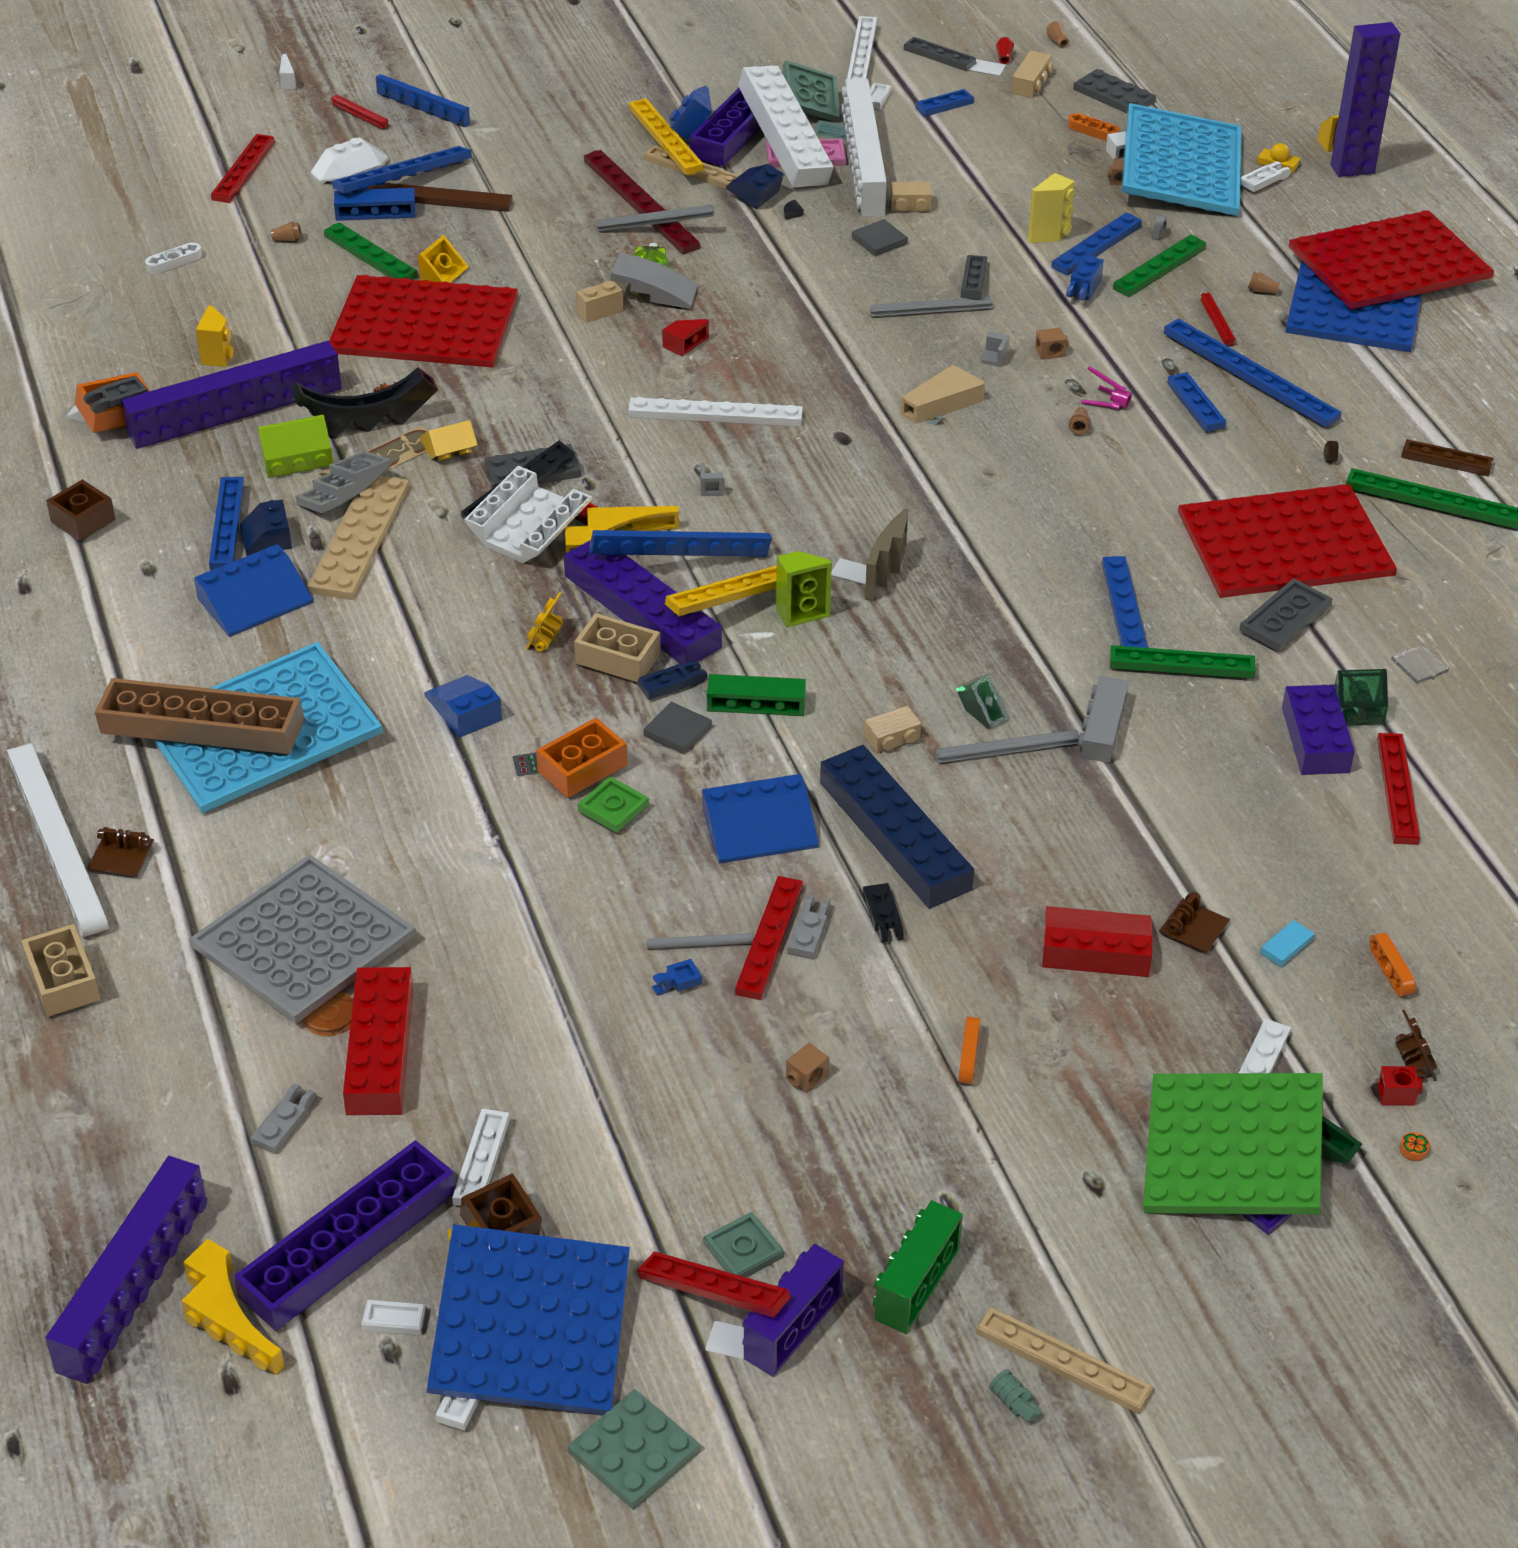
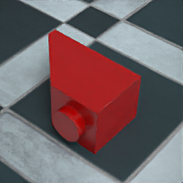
M709 320L674 321L662 330L663 348L682 357L709 338Z

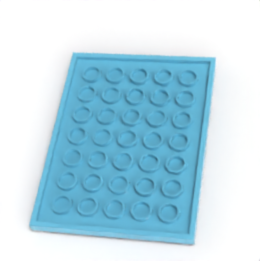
M1129 103L1121 192L1128 195H1138L1148 199L1163 200L1167 203H1178L1187 207H1197L1206 211H1217L1226 215L1238 216L1240 210L1241 126Z
M315 642L211 687V689L300 698L305 720L290 754L152 739V741L203 814L383 733V728L319 642Z

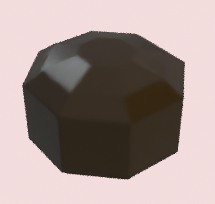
M1327 441L1323 449L1324 460L1326 462H1336L1339 444L1337 441Z

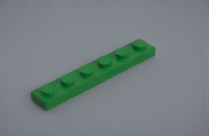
M342 223L333 224L324 230V237L389 278H408L410 280L418 278L416 269Z
M1188 235L1116 280L1113 284V289L1127 297L1132 296L1205 250L1206 242L1197 236Z
M1111 645L1110 668L1252 679H1254L1256 672L1254 655Z

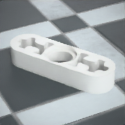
M187 243L149 256L145 260L146 270L150 274H159L197 261L202 257L201 246L197 243Z

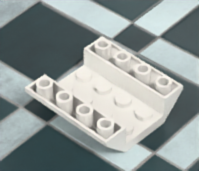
M517 466L464 521L485 547L524 563L538 556L589 504L592 496L572 489L565 497L538 487L536 473Z

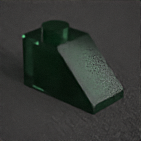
M989 674L974 678L956 688L965 710L987 729L1009 719Z

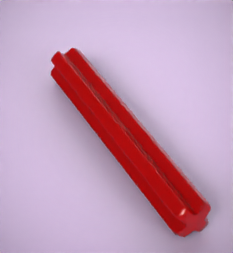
M338 94L331 97L332 105L381 129L389 126L387 118Z
M1203 292L1200 300L1226 346H1233L1236 338L1210 292L1206 294Z

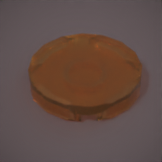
M340 991L303 1019L306 1028L318 1036L326 1037L335 1036V1033L341 1030L342 1033L349 1030L353 999L349 994Z

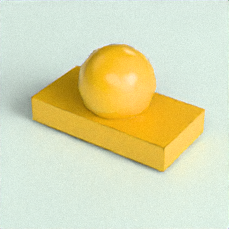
M1277 143L1271 150L1264 148L1257 157V163L1270 165L1278 161L1282 164V168L1288 167L1291 173H1293L1299 166L1301 158L1289 155L1288 146L1284 143Z

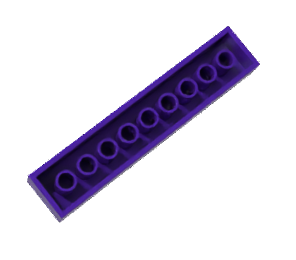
M324 341L124 398L121 401L127 434L135 448L138 449L293 404L295 402L292 399L293 394L290 387L295 382L323 394L341 390L338 354L329 341Z

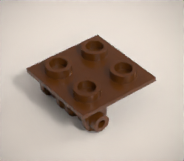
M108 827L99 829L97 838L101 839L87 870L137 877L154 839L146 835L145 832L139 833L126 830L124 833L123 829L116 831V829Z
M1192 892L1180 901L1159 932L1207 953L1230 919L1200 906V895L1197 892Z
M1404 1009L1402 1012L1411 1033L1407 1035L1399 1034L1396 1037L1395 1045L1404 1060L1405 1066H1415L1417 1078H1421L1423 1082L1426 1076L1432 1075L1435 1082L1437 1079L1433 1070L1438 1067L1431 1054L1432 1052L1426 1039L1421 1034L1416 1019H1409Z

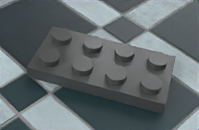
M1099 69L1074 82L1073 90L1126 114L1129 103L1148 107L1156 101V95L1148 90L1136 87L1132 83H1127Z
M567 444L566 446L574 452L572 445ZM547 448L486 457L485 466L492 487L494 488L501 483L517 466L523 467ZM576 456L539 484L580 478L581 469Z
M1293 578L1241 622L1239 631L1279 652L1332 605L1333 598Z

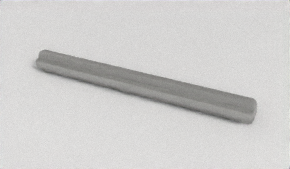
M704 205L598 219L596 225L598 231L601 232L714 216L713 205Z
M981 297V299L962 298L876 304L870 306L871 317L991 309L992 299L991 297Z
M1068 730L939 748L936 750V759L938 763L1074 745L1078 744L1080 736L1077 730Z

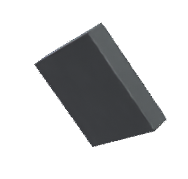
M885 219L852 231V238L875 256L908 243V237Z
M671 701L643 729L644 736L685 754L712 726V720Z

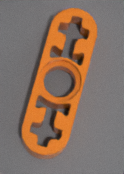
M1080 113L1069 115L1068 127L1070 129L1107 141V134L1118 133L1120 130L1116 125Z
M1385 932L1371 935L1369 939L1371 952L1395 993L1399 997L1414 994L1416 990L1414 977L1389 935Z
M967 1016L958 1083H973L980 1028V1018Z

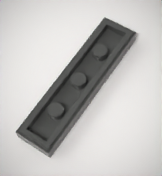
M912 37L904 44L905 51L967 71L976 63V58L917 37Z
M967 255L961 297L981 299L987 266L986 256Z

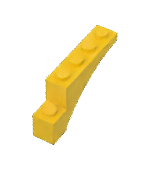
M678 506L587 508L588 526L565 527L566 553L590 541L593 530L658 531L679 529Z
M207 1238L183 1262L186 1280L194 1287L181 1300L185 1320L191 1326H199L207 1331L208 1335L215 1341L219 1342L221 1340L229 1345L237 1355H245L250 1358L261 1370L267 1369L277 1375L284 1368L281 1349L266 1339L244 1315L230 1285V1272L233 1270L230 1251Z

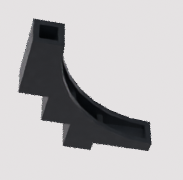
M419 367L389 387L357 396L323 394L308 389L298 382H295L290 387L293 394L292 399L299 407L304 406L307 408L312 416L324 415L328 434L335 439L352 422L358 428L363 427L368 432L385 416L391 421L396 420L403 425L438 391L434 379Z

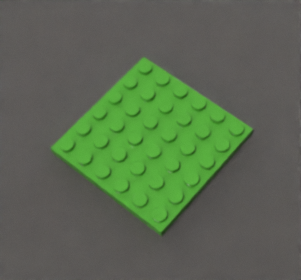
M1323 1073L1153 1074L1143 1201L1144 1213L1321 1215Z

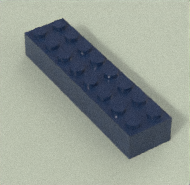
M864 745L821 761L820 784L928 909L973 890L974 868Z

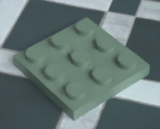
M785 60L782 65L783 76L803 112L837 122L840 118L837 77Z
M636 1389L632 1390L612 1407L610 1411L605 1413L568 1445V1453L632 1510L700 1452V1444Z

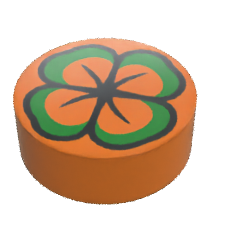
M1410 1132L1402 1137L1399 1149L1405 1158L1420 1161L1426 1158L1430 1143L1424 1135Z

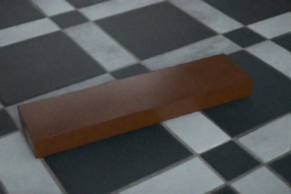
M1406 439L1401 458L1487 477L1490 475L1494 460L1493 457Z

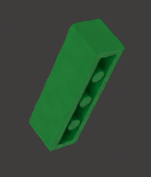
M709 674L707 712L804 716L806 679Z

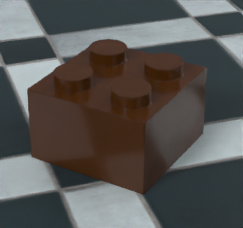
M83 479L46 500L51 522L79 541L116 520L112 499Z
M513 1173L461 1198L460 1216L466 1226L540 1235L542 1217Z

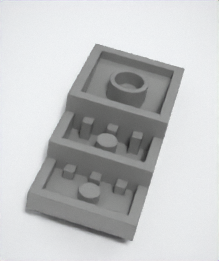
M619 252L611 272V280L631 284L630 291L650 294V302L691 309L698 289L697 283L664 265Z
M363 451L329 465L330 474L312 480L313 489L295 496L296 503L323 514L362 492L392 464L391 459Z

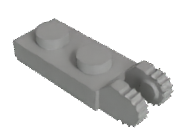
M808 895L804 910H801L788 945V954L814 959L827 923V914L830 908L829 899L824 898L821 903L820 913H814L812 908L815 904V898Z
M293 1084L287 1090L285 1098L280 1100L250 1137L251 1144L277 1154L307 1116V1112L315 1103L316 1092L312 1090L307 1091L302 1096L299 1105H296L295 1102L301 1094L302 1087L298 1084Z

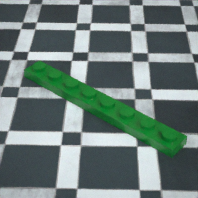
M1351 468L1346 480V484L1350 485L1354 491H1361L1378 497H1386L1399 502H1407L1445 513H1453L1466 518L1478 519L1487 523L1518 529V507Z

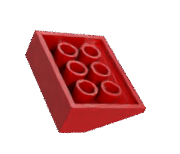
M1046 906L1042 967L1149 977L1153 943L1151 916Z

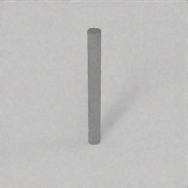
M753 933L647 939V949L752 944Z

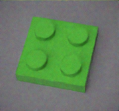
M609 776L577 804L578 812L618 833L649 805V797Z

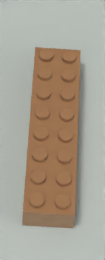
M111 678L94 712L100 733L282 754L291 753L305 720L300 698Z

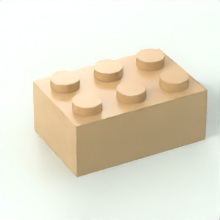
M595 613L574 641L575 663L638 682L640 677L646 676L661 654L660 632Z
M74 924L21 940L28 967L47 1017L101 1000L96 978Z

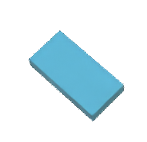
M1293 920L1261 947L1260 954L1282 967L1314 940L1315 933Z

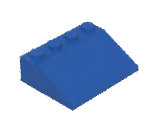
M278 544L194 577L197 599L229 637L314 603L312 596L289 556Z
M801 774L702 789V811L719 864L819 848L809 797Z

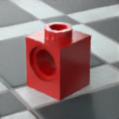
M1381 1066L1377 1082L1381 1105L1415 1106L1417 1096L1422 1094L1423 1088L1422 1079L1417 1078L1415 1066Z

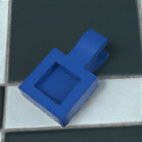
M692 959L668 965L666 973L654 975L653 980L656 985H653L652 989L656 995L665 994L673 986L678 992L701 985L702 975Z

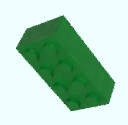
M933 1200L929 1202L925 1210L920 1209L915 1219V1226L912 1230L908 1229L905 1232L899 1251L892 1252L888 1260V1268L884 1273L880 1272L874 1282L876 1295L872 1304L875 1307L874 1320L901 1333H908L960 1250L962 1213Z

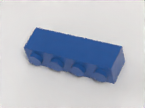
M414 188L353 190L351 194H342L340 191H334L336 221L416 218Z

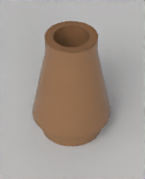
M1057 21L1050 23L1046 29L1047 36L1057 43L1059 47H1066L1069 40L1063 25Z
M292 221L278 228L271 229V236L273 241H298V239L302 238V231L299 222L294 223Z
M1253 272L1248 288L1253 289L1252 291L1276 295L1280 283L1261 272Z
M1083 407L1077 408L1069 420L1070 430L1078 435L1086 433L1090 428L1088 412Z

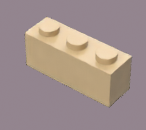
M1030 50L1012 76L1011 93L1033 98L1035 93L1040 90L1042 82L1046 81L1048 73L1051 74L1053 62H1051V55Z

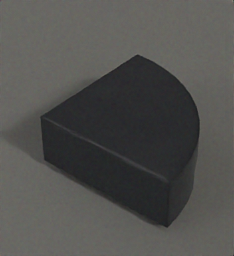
M795 199L789 201L784 206L785 220L803 215L804 209Z

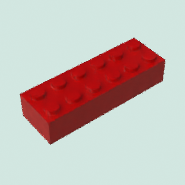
M359 967L356 970L343 1087L346 1115H402L414 990L411 967Z

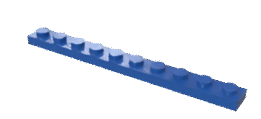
M1178 318L1164 326V334L1318 422L1320 425L1327 428L1341 418V411Z

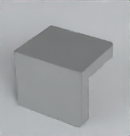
M988 332L986 350L981 358V363L1001 367L1008 354L1009 336Z
M700 463L701 496H723V473H705V463Z

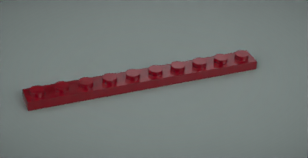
M595 150L584 155V162L639 214L666 211L602 150ZM678 221L652 225L682 255L700 249V242Z

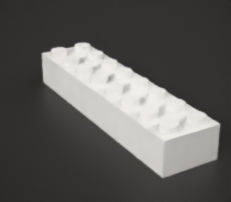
M773 65L743 67L738 87L792 187L828 185L834 166L779 67Z

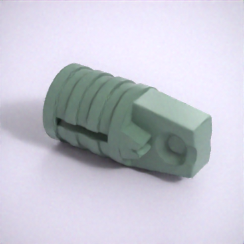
M1009 1369L1003 1370L991 1381L989 1389L1001 1399V1402L1015 1416L1020 1415L1027 1422H1034L1042 1414L1040 1408L1032 1400L1033 1395L1013 1376Z

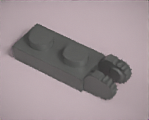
M132 376L98 387V389L91 392L89 391L83 399L86 404H92L91 410L94 413L105 411L108 407L122 404L121 400L124 398L148 392V389L137 376Z

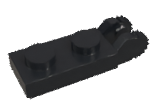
M889 883L863 886V896L880 942H888V932L886 929H893L896 939L903 940L904 933L901 919Z

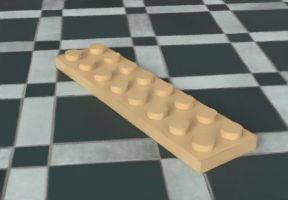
M379 476L362 492L354 496L307 585L310 594L353 600L410 487L409 480Z

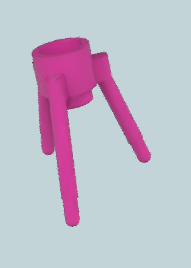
M1088 366L1087 369L1116 389L1112 390L1102 385L1099 386L1100 390L1111 394L1110 401H1113V403L1093 400H1081V403L1109 407L1119 410L1120 407L1126 409L1131 401L1132 393L1126 391V387L1117 384L1091 366Z

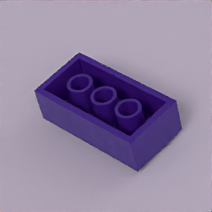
M1334 684L1286 686L1282 710L1301 775L1350 773L1355 751Z
M815 1243L807 1252L803 1251L799 1255L796 1265L790 1272H784L778 1282V1287L789 1290L791 1298L775 1317H769L752 1311L745 1317L742 1324L744 1328V1338L742 1341V1345H744V1360L774 1377L842 1297L844 1260Z

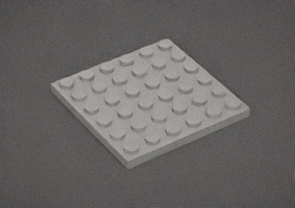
M309 854L189 938L191 947L293 1023L297 1024L354 982L357 968L374 967L415 937L416 928Z

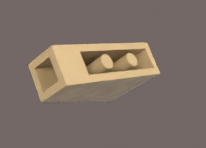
M951 365L902 396L900 415L917 424L982 402L985 394V382L961 368Z

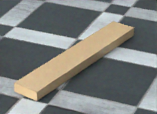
M654 145L644 153V160L684 174L663 148ZM703 163L704 171L697 172L695 175H688L726 189V186L739 176Z
M992 1307L988 1309L976 1328L977 1335L1137 1414L1140 1413L1152 1393V1385Z

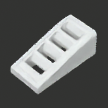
M283 54L279 71L280 86L282 90H295V74L287 54Z

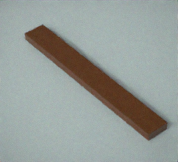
M394 183L371 185L368 188H414L416 203L506 212L509 211L513 201L512 195Z

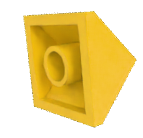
M444 234L418 255L420 280L446 281L451 283L469 268Z

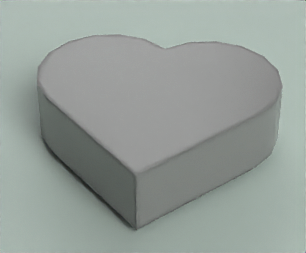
M1160 214L1157 216L1152 239L1159 240L1167 226L1166 216Z

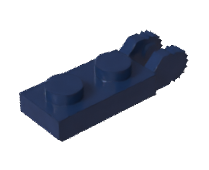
M694 660L640 677L638 679V686L648 700L692 684L695 686L706 681L708 675L705 670H700V663Z

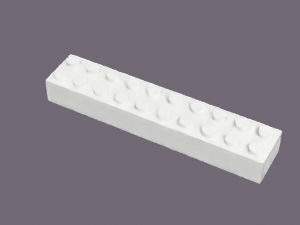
M845 79V87H842L843 104H841V114L843 115L853 187H855L856 207L860 209L861 217L885 216L886 176L869 80Z

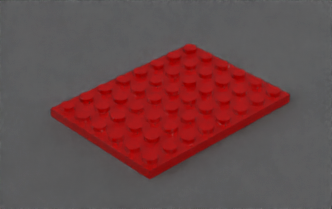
M1429 210L1380 221H1371L1366 224L1353 225L1333 231L1319 232L1314 235L1300 236L1299 238L1290 239L1288 246L1350 309L1493 278L1494 270Z
M357 275L329 342L337 354L493 368L518 298V289L489 285H470L468 283L457 284L446 281L434 282L429 280H410L408 278L398 279L386 276Z
M1347 484L1212 500L1178 506V514L1219 598L1279 591L1293 578L1311 587L1396 576V565L1352 487Z

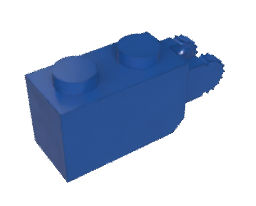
M1084 255L1071 275L1066 297L1078 296V300L1084 301L1085 298L1090 300L1102 281L1104 260L1095 256Z

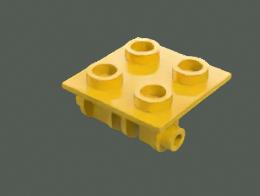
M559 592L555 599L550 597L544 607L546 613L540 612L534 622L537 628L533 626L526 637L530 640L525 648L526 650H528L530 645H533L539 652L547 650L551 641H553L557 632L563 626L562 617L551 613L562 592Z

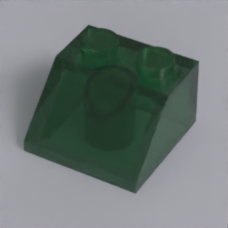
M1337 670L1334 686L1346 725H1384L1388 710L1387 670Z

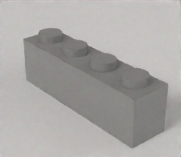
M1100 676L1098 685L1093 684L1091 699H1094V701L1089 700L1087 715L1090 716H1085L1082 731H1085V733H1080L1078 747L1082 748L1081 758L1111 763L1127 699L1128 680Z

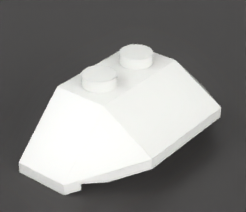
M360 137L353 138L350 141L335 144L333 147L325 149L312 169L311 176L320 184H324L327 181L332 182L336 179L380 168L388 161V156Z

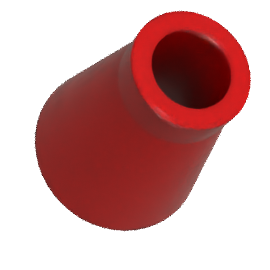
M1002 37L996 43L999 62L1007 64L1010 61L1014 43L1010 38Z

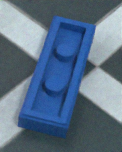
M965 89L917 101L916 109L926 117L973 104L974 97Z

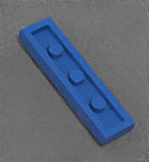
M1188 372L1168 376L1167 384L1205 432L1226 427V419Z

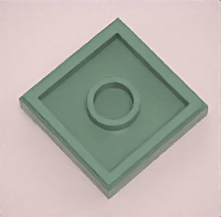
M753 1212L703 1237V1244L724 1271L743 1277H748L784 1258L783 1249Z

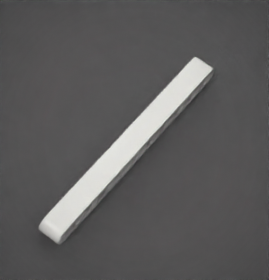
M32 743L6 750L12 771L81 936L84 938L109 930L102 906Z

